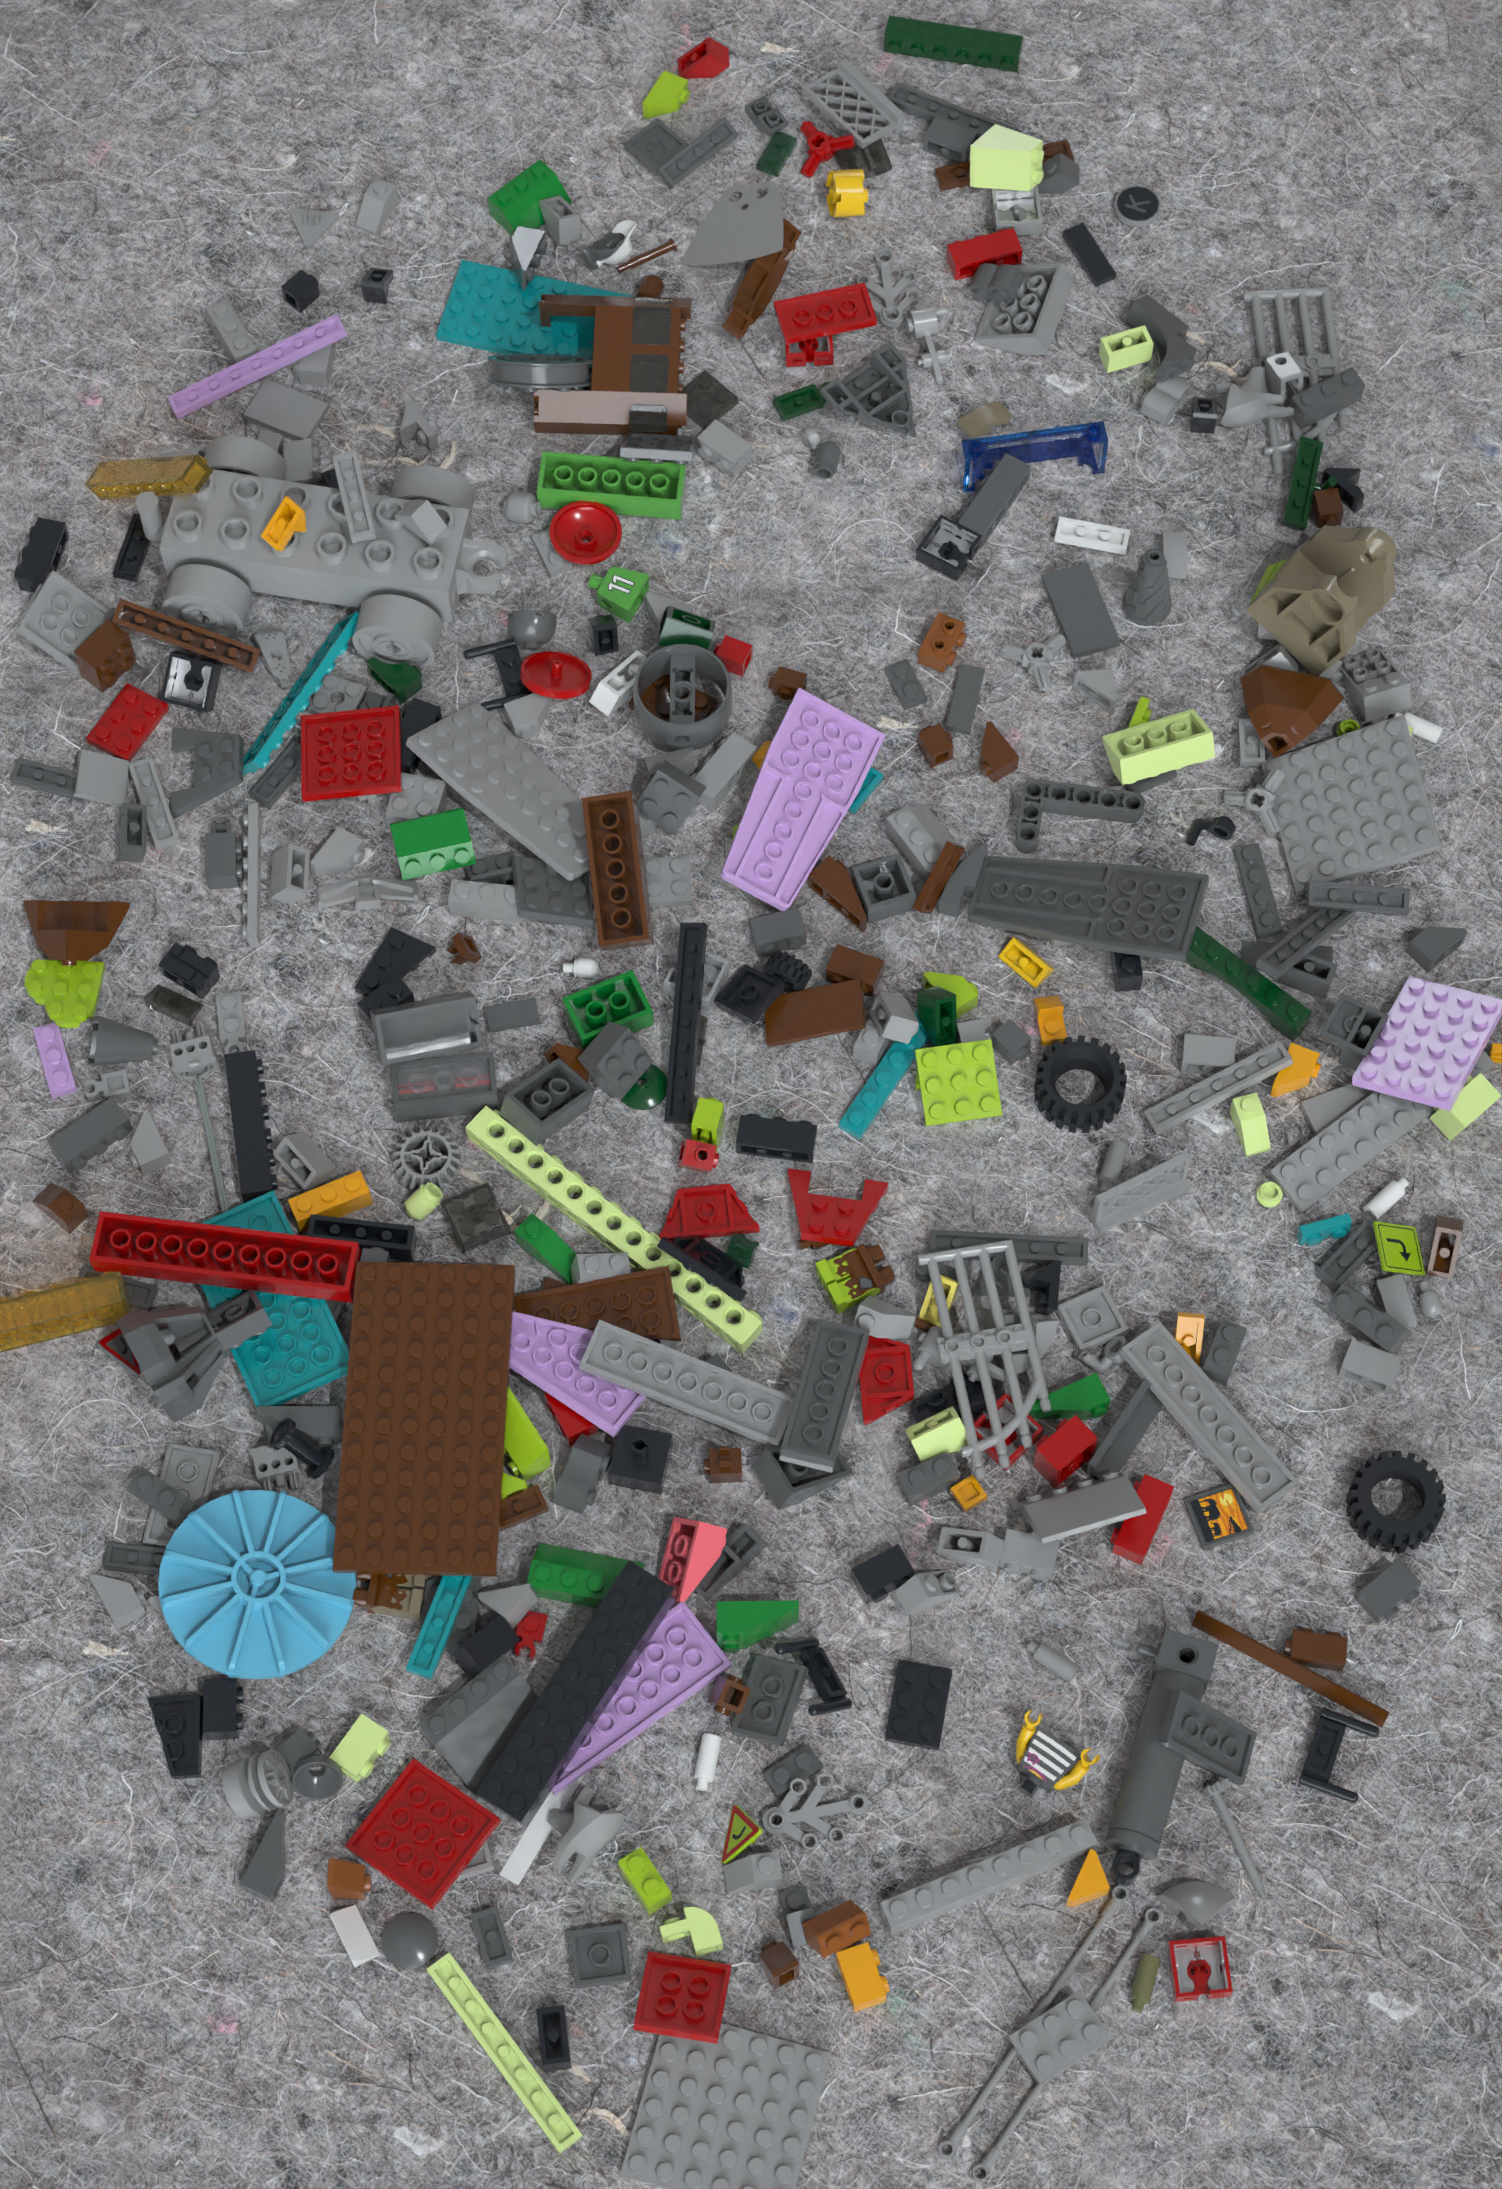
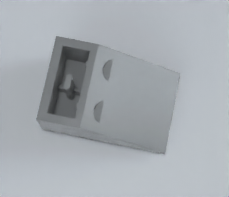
M1380 647L1369 649L1354 656H1346L1340 660L1343 662L1340 671L1343 673L1341 679L1355 709L1366 722L1411 708L1410 683Z

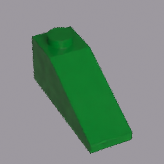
M531 1213L514 1231L516 1244L566 1284L572 1285L570 1266L577 1254L548 1225Z
M1094 1373L1048 1394V1399L1051 1403V1411L1049 1412L1042 1411L1039 1403L1040 1399H1037L1029 1415L1033 1419H1071L1075 1415L1080 1420H1086L1092 1416L1095 1419L1107 1413L1111 1399L1098 1375Z

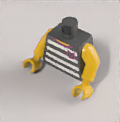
M1032 1708L1029 1709L1024 1717L1026 1723L1023 1724L1016 1741V1761L1020 1764L1018 1771L1026 1777L1019 1786V1790L1032 1798L1039 1787L1048 1793H1052L1055 1789L1061 1791L1077 1785L1090 1769L1089 1765L1095 1764L1100 1760V1755H1096L1092 1761L1088 1758V1752L1092 1747L1083 1750L1080 1754L1042 1727L1038 1726L1036 1729L1034 1726L1041 1722L1043 1714L1040 1713L1038 1720L1034 1721L1030 1718Z

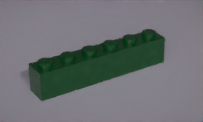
M890 15L884 35V52L1018 72L1023 45V36Z

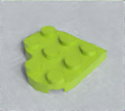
M37 959L32 962L31 968L27 971L25 989L27 994L37 1004L45 1005L47 1015L51 1020L55 1021L57 1026L67 1029L80 1027L79 1023L86 1021L89 1017L92 1019L93 1015H95L105 973L104 962L77 961V966H62L59 960Z

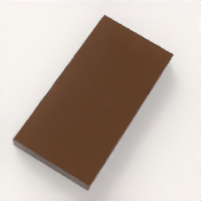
M859 978L779 995L764 1013L766 1044L769 1047L866 1028L862 980Z

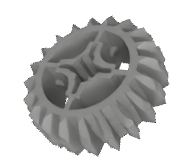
M432 1125L428 1131H424V1128L420 1126L419 1133H415L411 1129L409 1132L410 1137L402 1135V1143H396V1152L392 1154L394 1160L392 1166L394 1170H397L395 1172L396 1178L401 1179L404 1187L410 1184L409 1187L412 1192L428 1182L435 1184L440 1190L444 1191V1183L452 1185V1177H458V1168L462 1167V1161L459 1160L462 1154L458 1150V1142L453 1141L451 1134L444 1136L442 1128L435 1133ZM433 1146L441 1148L448 1156L435 1152ZM430 1154V1159L428 1162H426V1166H424L423 1161H425V1159L428 1158V1155ZM406 1164L420 1169L421 1175L411 1171Z

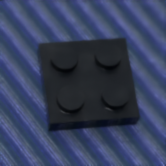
M745 964L714 1001L717 1007L754 1025L785 990L783 982Z

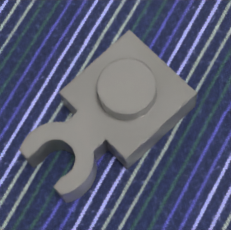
M126 1069L100 1074L102 1081L99 1082L95 1080H86L84 1082L85 1089H95L94 1092L86 1094L88 1101H96L101 1095H105L106 1100L111 1097L119 1099L132 1096Z

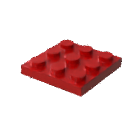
M648 1951L633 2030L718 2044L732 1965Z

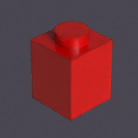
M725 635L722 643H717L713 654L722 661L728 672L743 677L753 658V646Z

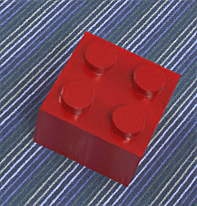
M1076 1415L1070 1420L1066 1418L1061 1421L1055 1428L1056 1432L1050 1437L1045 1435L1036 1444L1037 1448L1034 1454L1033 1467L1053 1488L1061 1485L1095 1454L1098 1437Z

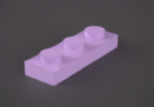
M53 1022L33 1028L52 1099L77 1092L60 1027Z

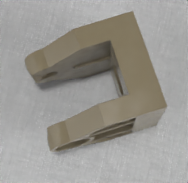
M1324 525L1292 553L1247 607L1246 611L1313 675L1319 676L1349 651L1356 642V634L1395 594L1394 561L1397 558L1396 545L1389 535L1375 527L1354 529Z

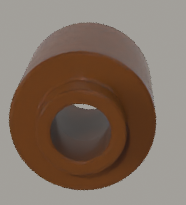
M655 275L643 277L635 296L636 302L658 303L665 287L662 280Z

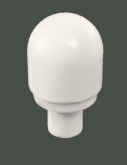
M578 958L574 960V963H563V973H574V977L593 978L599 971L598 963L591 958Z

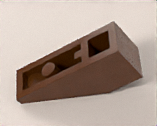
M828 856L809 874L808 887L864 932L867 929V917L847 868L841 861H835L832 857Z

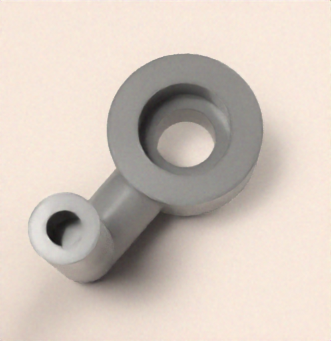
M1123 1336L1112 1338L1105 1347V1356L1100 1361L1087 1350H1083L1079 1357L1096 1373L1102 1374L1112 1363L1118 1364L1126 1361L1119 1351L1129 1341Z

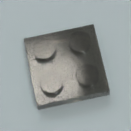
M706 370L683 388V393H687V417L703 430L715 419L718 421L739 403V398Z

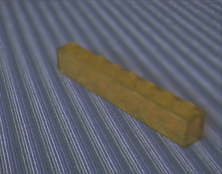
M197 454L108 461L98 464L85 485L101 500L137 498L138 495L146 491L154 492L156 496L198 494L213 470L207 465V460Z

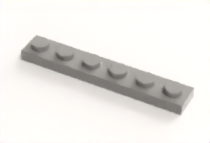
M248 803V813H244V827L248 828V835H244V849L248 850V857L243 858L244 872H248V879H243L244 894H247V901H243V915L247 916V924H243V938L248 939L250 948H260L261 812L258 803Z
M1279 1040L1143 1111L1144 1115L1157 1136L1293 1064V1060Z

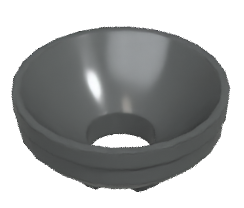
M325 1756L308 1757L299 1762L293 1771L292 1785L294 1790L307 1799L322 1800L335 1795L343 1784L341 1767L337 1762ZM315 1764H321L325 1769L321 1772H314L310 1770V1767Z

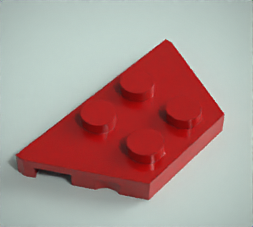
M729 1183L678 1189L659 1238L667 1237L669 1241L674 1242L677 1236L713 1238L760 1233V1228L757 1221L755 1222L751 1217L748 1208L743 1201L739 1200L736 1191Z
M869 1335L866 1353L859 1374L863 1426L869 1425L914 1399L910 1345L900 1341H892L889 1338H876Z

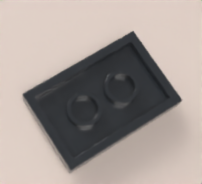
M905 1660L898 1661L885 1741L939 1751L953 1669Z

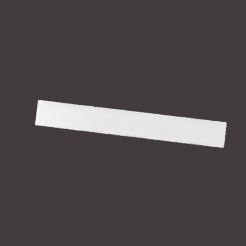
M583 1776L557 1795H554L552 1791L550 1792L499 1875L519 1885L553 1828L548 1823V1818L554 1811L564 1810Z

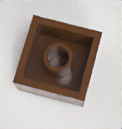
M110 620L103 623L74 651L81 677L102 693L108 687L114 686L118 678L125 671H129L136 662L130 636Z

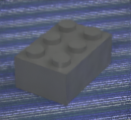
M557 1058L505 1094L500 1114L537 1146L587 1111L595 1089L560 1058Z

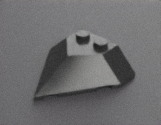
M891 341L874 352L868 364L846 379L840 381L837 377L819 390V393L834 410L914 438L916 437L912 419L913 409L909 380H907L906 358Z

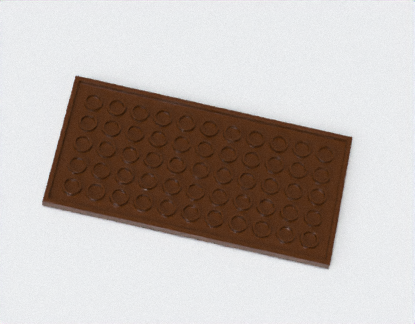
M356 1262L332 1569L334 1573L497 1577L516 1274L515 1265Z

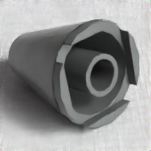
M93 1015L88 1065L100 1066L151 1060L152 1055H157L158 1040H154V1034L102 1016Z

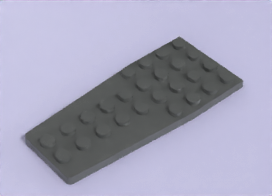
M988 856L984 859L967 913L969 921L977 924L1111 952L1186 962L1208 887L1209 875L1137 865Z

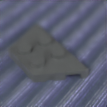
M443 1575L426 1581L421 1629ZM473 1576L444 1649L450 1654L460 1647L457 1642L470 1632L472 1636L476 1634L480 1601L478 1593L481 1591L482 1576Z

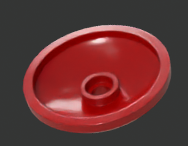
M576 501L561 508L553 517L550 524V541L555 551L567 561L581 565L596 564L608 559L616 552L622 539V526L614 511L599 502Z

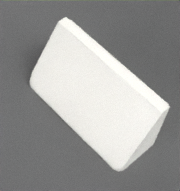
M356 1905L329 1914L354 1968L380 1955Z

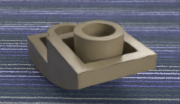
M997 401L969 412L957 421V425L969 438L989 434L992 426L1010 423L1012 414Z

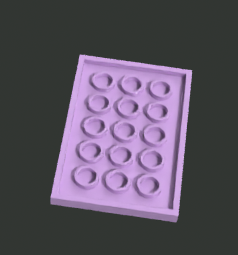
M1409 976L1388 1013V1019L1369 1054L1366 1058L1363 1057L1354 1073L1352 1085L1451 1111L1502 1016V999Z

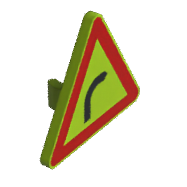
M736 1804L733 1805L721 1858V1863L728 1864L750 1843L754 1844L757 1837L762 1833V1828Z

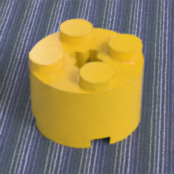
M863 169L828 172L826 187L830 186L829 194H826L829 214L833 218L864 216V202H868V190L863 188Z

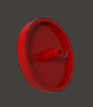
M557 651L537 652L526 657L521 664L520 679L522 683L532 692L544 697L554 699L578 697L584 694L591 684L592 672L590 667L583 660L571 654Z

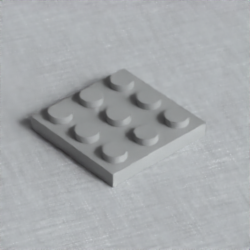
M52 570L15 631L74 672H77L79 667L74 651L103 623L109 620L113 612Z

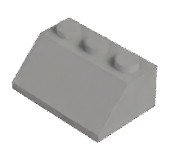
M907 805L886 817L885 832L925 883L946 842L955 843V841L927 805ZM964 853L962 854L954 871L958 868L961 862L967 858Z

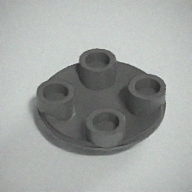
M405 1913L395 1917L386 1926L382 1936V1948L385 1956L392 1964L403 1969H420L431 1960L438 1946V1934L434 1925L429 1919L417 1913Z

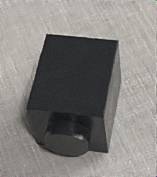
M303 270L298 271L281 286L284 301L301 313L320 297L317 279L311 274L308 275Z

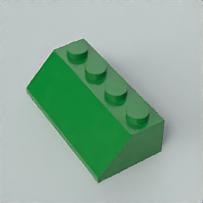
M539 1543L532 1559L527 1584H531L538 1597L598 1608L629 1560ZM631 1561L634 1564L641 1567L642 1569H645V1563Z

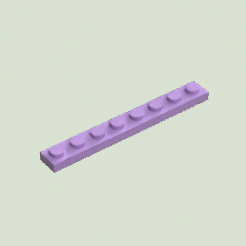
M335 314L167 398L176 417L180 419L348 336L338 314Z

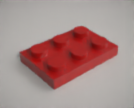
M127 683L86 737L87 743L113 757L128 760L130 763L169 711V706L167 703Z

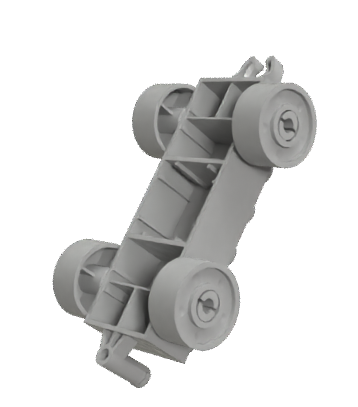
M222 436L212 440L208 444L202 467L183 465L169 514L162 515L159 500L154 492L146 491L137 496L135 502L146 538L160 543L159 547L167 578H170L161 607L162 614L233 639L239 636L243 630L252 597L251 591L360 608L353 635V645L356 650L368 660L373 656L389 664H398L405 660L411 667L414 665L419 670L427 668L433 663L442 630V622L453 623L460 594H490L501 589L500 574L478 575L473 570L474 565L480 560H490L498 567H505L508 563L506 551L498 544L481 540L473 541L470 516L475 493L471 485L462 477L449 470L429 465H414L400 470L395 476L390 497L366 493L376 538L356 543L351 542L339 489L285 481L287 465L283 457L272 447L255 439L242 436ZM285 496H289L305 510L306 531H295L284 550L276 551L261 537V534ZM410 500H428L448 527V530L432 545L395 519V515Z

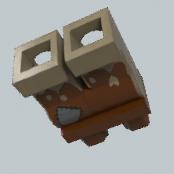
M357 1573V1580L368 1581L370 1584L369 1589H354L352 1598L354 1605L366 1607L367 1613L371 1614L378 1613L421 1621L428 1575Z

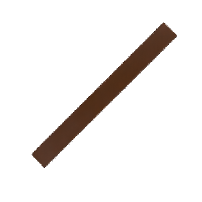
M1200 1610L1197 1611L1191 1624L1195 1628L1372 1723L1383 1727L1390 1713L1389 1711Z

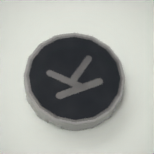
M1133 185L1122 189L1115 199L1114 210L1122 223L1131 227H1144V224L1149 223L1150 225L1158 218L1161 202L1154 190L1146 186Z

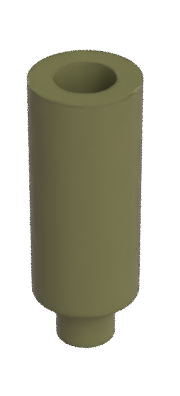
M1141 1954L1130 1994V1999L1133 2001L1131 2010L1134 2012L1142 2013L1144 2004L1148 2005L1150 2003L1161 1961L1155 1956L1149 1954Z

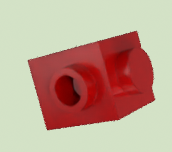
M690 1139L682 1141L677 1167L703 1173L711 1172L712 1168H716L719 1159V1153H716L717 1146Z

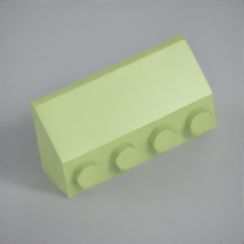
M1194 709L1102 736V742L1113 773L1122 785L1132 784L1148 777H1155L1171 770H1178L1194 763H1202L1207 759L1215 757L1213 732Z

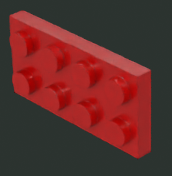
M865 282L774 301L773 304L785 345L877 325V318Z

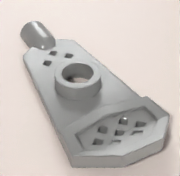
M273 628L259 629L253 639L259 649H261V653L272 676L279 679L282 689L290 688L291 684L288 677L292 673L284 632ZM276 656L279 658V661H275L271 657Z

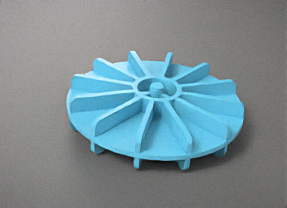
M233 1490L231 1494L216 1498L196 1511H192L172 1535L165 1549L158 1580L159 1600L165 1621L176 1640L185 1649V1652L205 1666L228 1675V1678L238 1677L243 1679H271L276 1677L281 1679L285 1675L309 1666L321 1656L323 1657L338 1640L348 1623L354 1600H352L353 1592L356 1589L355 1573H334L332 1570L336 1527L325 1513L322 1514L313 1506L296 1497L287 1495V1492L282 1490L281 1493L265 1490L240 1492Z

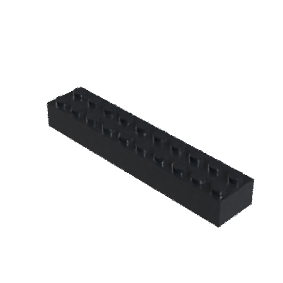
M630 1560L627 1562L476 1791V1794L482 1800L525 1828L529 1826L679 1595L673 1587Z

